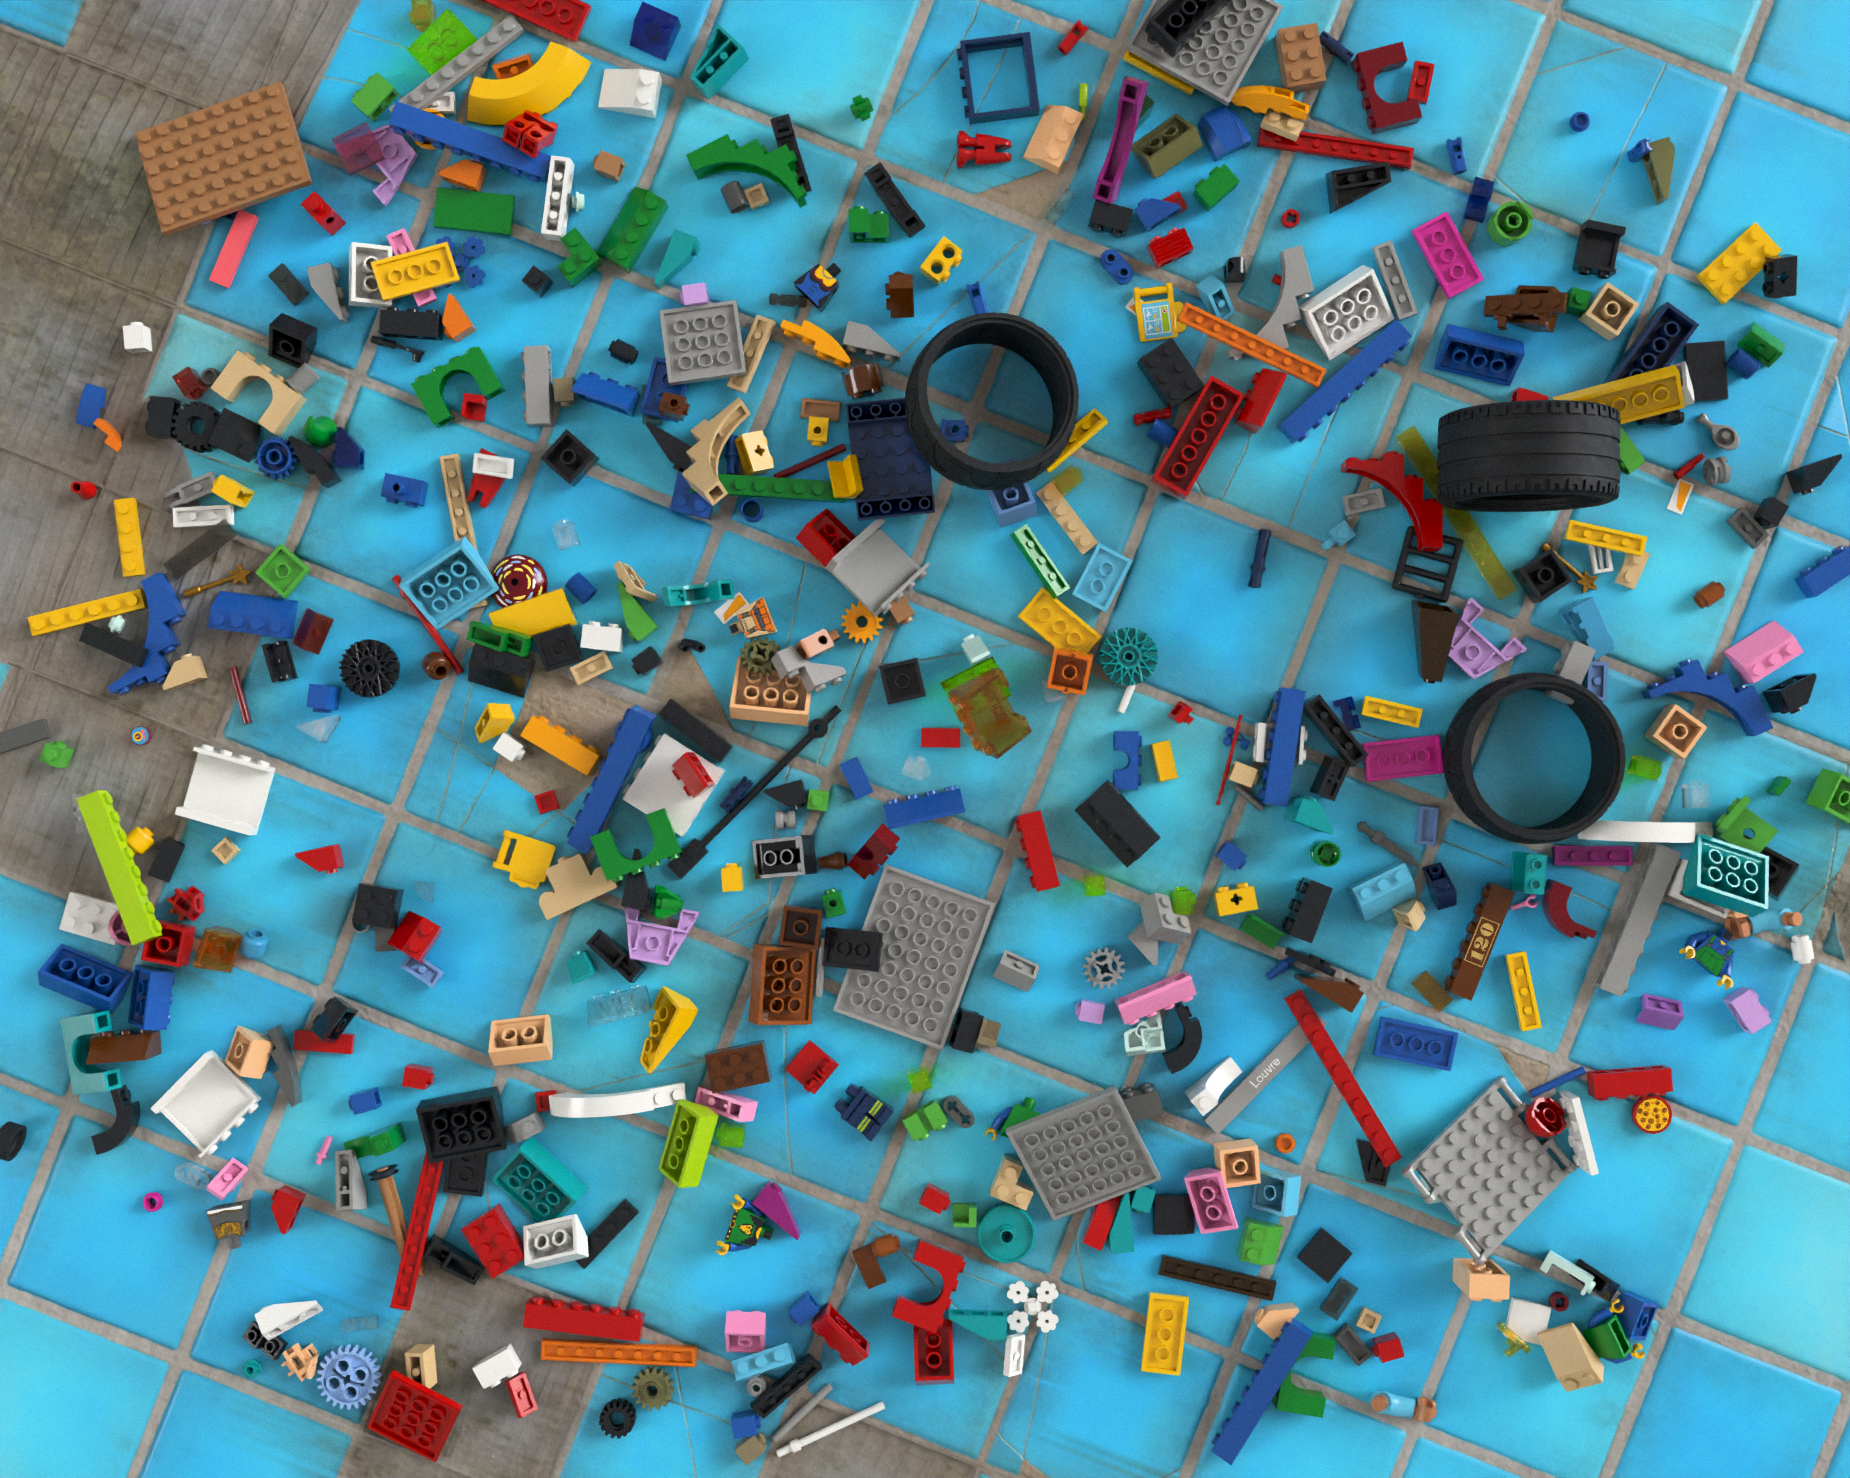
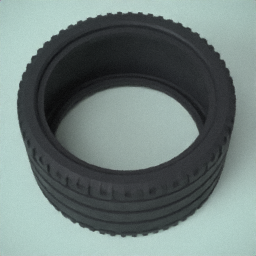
M1572 400L1500 402L1452 411L1439 418L1438 450L1440 451L1438 452L1437 468L1439 470L1437 474L1438 503L1451 509L1479 512L1557 511L1594 507L1610 503L1619 497L1620 490L1618 485L1620 483V467L1618 466L1620 463V446L1618 445L1620 443V412L1608 405Z

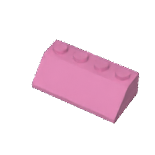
M1182 971L1114 1000L1123 1023L1133 1025L1140 1021L1139 1018L1144 1016L1149 1018L1156 1015L1158 1010L1163 1008L1164 1010H1169L1175 1007L1177 1002H1188L1197 993L1191 975L1186 971Z

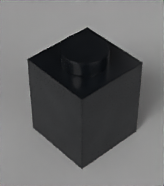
M534 265L521 280L541 298L553 284L552 280Z
M1774 497L1765 498L1753 518L1764 529L1774 528L1779 525L1789 506Z
M651 646L631 659L634 663L632 668L638 675L642 674L643 676H647L664 663Z

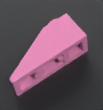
M698 1086L694 1102L709 1107L716 1114L738 1122L754 1121L758 1104L757 1101L727 1092L712 1094V1089Z

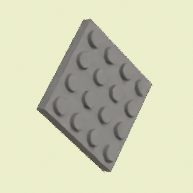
M736 300L659 311L669 386L747 375Z

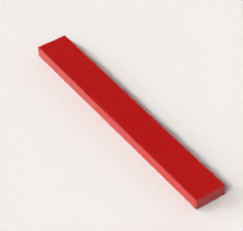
M1259 128L1257 147L1371 164L1389 162L1391 167L1405 169L1411 168L1414 148L1309 132H1301L1297 141H1293L1263 128Z
M427 1151L423 1161L390 1308L411 1310L444 1161L430 1163Z

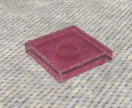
M367 122L332 138L350 176L386 159Z

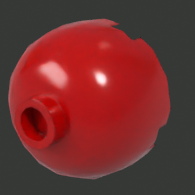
M1540 1097L1527 1107L1525 1121L1528 1128L1535 1135L1543 1138L1553 1137L1564 1131L1566 1127V1121H1564L1562 1116L1565 1114L1564 1110L1553 1099Z

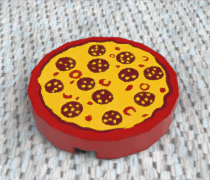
M1647 1094L1646 1097L1638 1098L1639 1100L1633 1104L1631 1111L1634 1124L1640 1130L1650 1134L1664 1131L1672 1120V1110L1668 1102L1660 1096Z

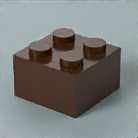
M785 904L778 945L818 950L824 909Z

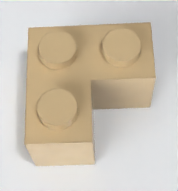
M1004 1154L989 1192L990 1196L1027 1210L1034 1192L1031 1186L1018 1181L1023 1169L1021 1161Z

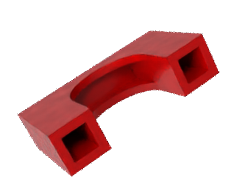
M919 1239L913 1260L932 1267L940 1273L943 1278L942 1290L935 1299L929 1302H918L898 1294L891 1313L892 1317L936 1334L937 1329H941L945 1319L942 1317L945 1310L948 1311L952 1299L949 1297L951 1292H955L959 1281L956 1279L958 1274L963 1272L966 1262L963 1261L964 1257L961 1254Z

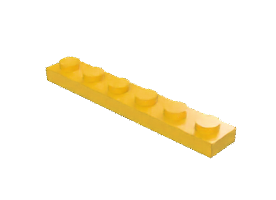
M137 589L27 618L32 636H40L146 609L148 606L144 590Z

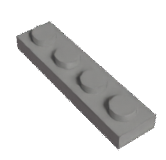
M1392 240L1374 246L1372 252L1397 320L1400 321L1418 314Z

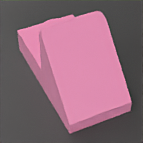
M232 1158L207 1185L206 1190L220 1200H223L230 1191L233 1192L249 1168Z

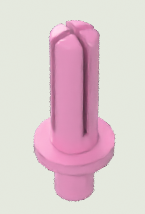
M332 1136L326 1137L320 1152L316 1153L318 1156L316 1164L321 1165L323 1159H327L328 1156L326 1154L333 1140Z

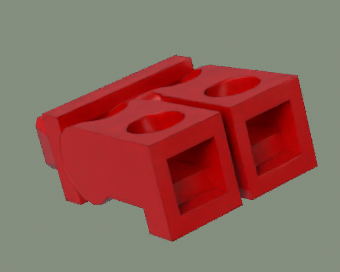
M526 110L524 114H520L506 123L502 140L516 149L520 147V151L535 159L540 150L553 144L558 124L542 119L541 115L537 112L532 113Z

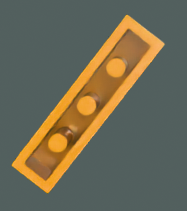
M540 714L538 717L532 716L520 735L521 737L587 776L592 774L602 757L598 753L599 749L590 744L587 747L581 743L583 741L576 735H567L564 728L557 724L555 727L548 723L549 719Z

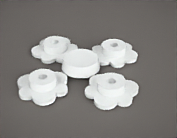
M1023 1281L1010 1284L1007 1297L1013 1299L1014 1303L1025 1302V1311L1019 1312L1015 1310L1013 1314L1007 1317L1010 1329H1016L1018 1333L1024 1332L1025 1327L1029 1325L1027 1320L1028 1314H1038L1036 1324L1041 1328L1042 1332L1047 1333L1049 1330H1055V1324L1059 1320L1058 1316L1053 1314L1051 1310L1040 1312V1302L1046 1301L1051 1303L1053 1299L1058 1297L1056 1285L1054 1283L1050 1284L1048 1281H1042L1040 1287L1036 1289L1038 1293L1037 1298H1028L1029 1288L1025 1287Z

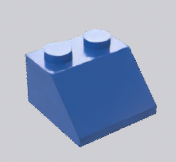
M1622 1292L1617 1297L1620 1301L1616 1303V1308L1624 1306V1309L1621 1313L1613 1312L1612 1315L1617 1316L1628 1339L1645 1341L1659 1304L1632 1293Z

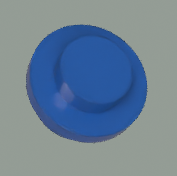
M1577 112L1572 115L1569 124L1572 130L1582 132L1588 128L1590 119L1586 113Z

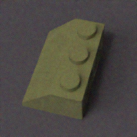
M1175 114L1133 143L1131 151L1145 172L1156 179L1164 175L1173 166L1178 165L1189 155L1194 154L1203 144L1196 126Z

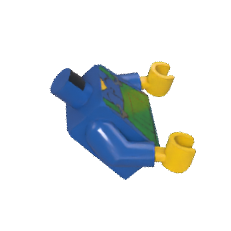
M1725 928L1717 936L1709 931L1690 935L1684 948H1681L1679 953H1686L1685 960L1692 958L1710 974L1718 978L1720 977L1721 979L1716 982L1718 986L1725 984V990L1733 986L1731 972L1734 950L1727 943L1734 935Z

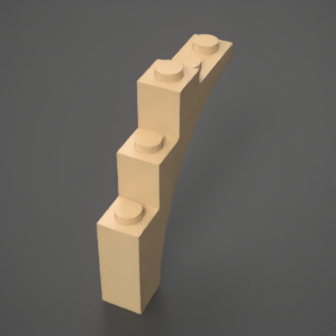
M739 397L709 422L704 419L690 430L697 443L686 451L693 465L686 469L682 475L690 487L712 506L728 494L718 478V463L723 447L735 429L750 415L744 402Z

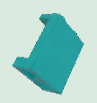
M1512 851L1509 890L1523 891L1526 894L1544 895L1547 855Z

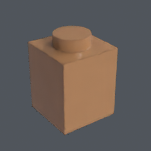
M601 150L593 161L596 173L619 182L626 165L623 158Z
M905 596L897 603L894 601L891 603L890 611L898 625L902 623L904 626L913 621L912 616L915 613Z

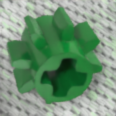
M860 94L852 98L853 104L850 105V109L854 118H861L862 122L871 118L870 112L873 111V107L868 97L863 99Z

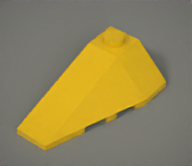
M665 986L661 987L654 1001V1018L649 1021L648 1027H651L649 1038H646L639 1061L648 1073L654 1071L684 1035L699 1010L689 998Z

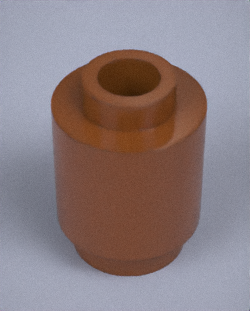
M1711 581L1698 590L1693 599L1702 609L1710 607L1725 596V588L1720 582Z
M893 1233L875 1238L871 1242L874 1256H880V1258L898 1252V1247L901 1246L898 1236H894Z

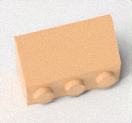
M1047 105L1023 155V159L1058 175L1082 123L1084 114L1067 106Z
M550 1015L492 1021L488 1053L493 1065L500 1066L552 1060L553 1038Z

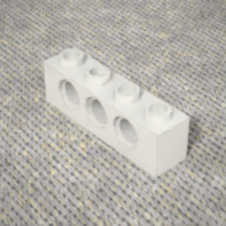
M551 155L541 234L547 240L561 241L560 239L566 235L575 168L571 158Z

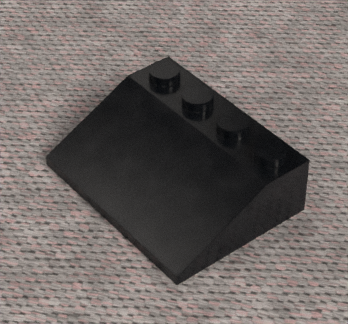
M497 1086L421 1100L416 1109L430 1163L507 1149L503 1109Z

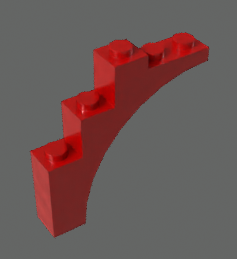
M1388 451L1380 458V461L1377 458L1359 460L1357 457H1350L1341 464V472L1369 478L1384 486L1399 500L1413 523L1418 551L1437 552L1443 548V505L1439 504L1435 498H1427L1423 501V478H1417V475H1406L1404 477V454Z

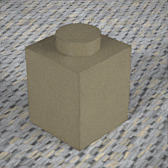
M573 377L553 378L554 400L562 408L572 407V404H578L577 396L571 391L576 383Z
M761 1433L755 1436L744 1437L736 1443L734 1451L747 1466L765 1452L766 1439Z

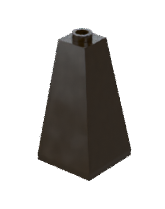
M1412 600L1418 674L1424 682L1435 684V681L1442 682L1459 614L1450 606Z

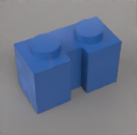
M309 684L306 707L313 708V712L331 713L332 710H338L341 687Z

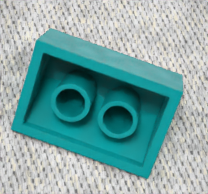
M1304 795L1291 797L1284 819L1318 832L1333 834V828L1323 806L1317 804V799Z

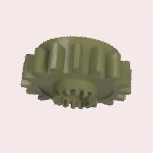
M657 1365L651 1369L647 1366L645 1372L640 1370L639 1376H635L633 1380L635 1383L631 1386V1389L635 1390L632 1393V1397H637L635 1403H643L642 1409L649 1406V1411H652L654 1406L657 1410H660L661 1404L666 1407L668 1404L667 1400L671 1401L673 1397L671 1393H674L675 1387L671 1386L674 1383V1379L669 1378L671 1373L664 1372L663 1367L658 1369ZM654 1385L657 1390H651L649 1386Z

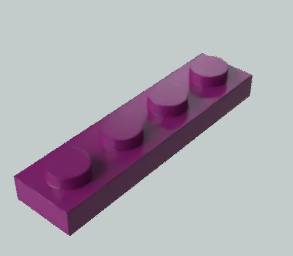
M1552 846V865L1633 866V846Z

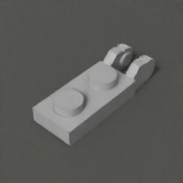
M208 472L165 492L164 496L167 499L180 495L181 498L170 503V509L173 510V508L188 505L214 494L211 490L213 482L217 478L215 472Z

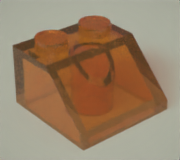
M220 926L206 928L193 967L231 973L243 935L231 928Z

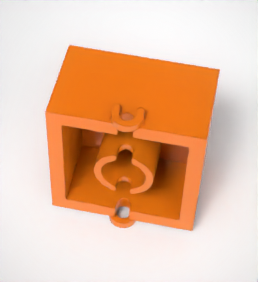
M1055 647L1047 688L1061 690L1064 694L1075 693L1085 695L1094 654Z

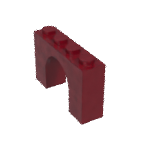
M1403 41L1359 52L1352 61L1353 72L1358 77L1357 88L1359 92L1361 91L1363 97L1362 107L1363 110H1366L1368 116L1366 120L1367 126L1371 129L1372 135L1416 124L1422 118L1418 98L1399 103H1388L1377 95L1374 87L1377 75L1402 68L1407 62Z

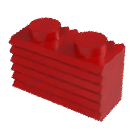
M1176 227L1168 231L1167 236L1161 238L1159 235L1150 240L1147 249L1156 269L1192 253L1194 247L1185 228L1179 230Z

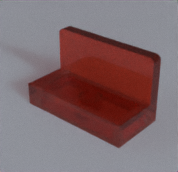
M307 608L292 643L301 649L319 655L334 619Z

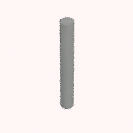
M820 938L815 986L816 997H822L825 966H822L825 938Z

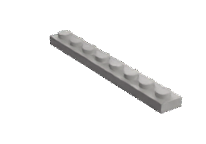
M512 15L508 16L398 102L421 110L426 109L524 33V29ZM394 105L389 108L391 113L393 112Z

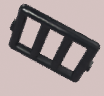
M1409 526L1398 560L1392 588L1413 594L1415 598L1423 599L1424 597L1446 603L1449 599L1464 542L1461 539L1443 535V543L1455 546L1452 557L1436 552L1418 551L1417 547L1411 546L1413 536L1416 533L1414 527ZM1408 554L1450 564L1447 576L1406 565ZM1403 572L1444 583L1442 594L1401 583Z

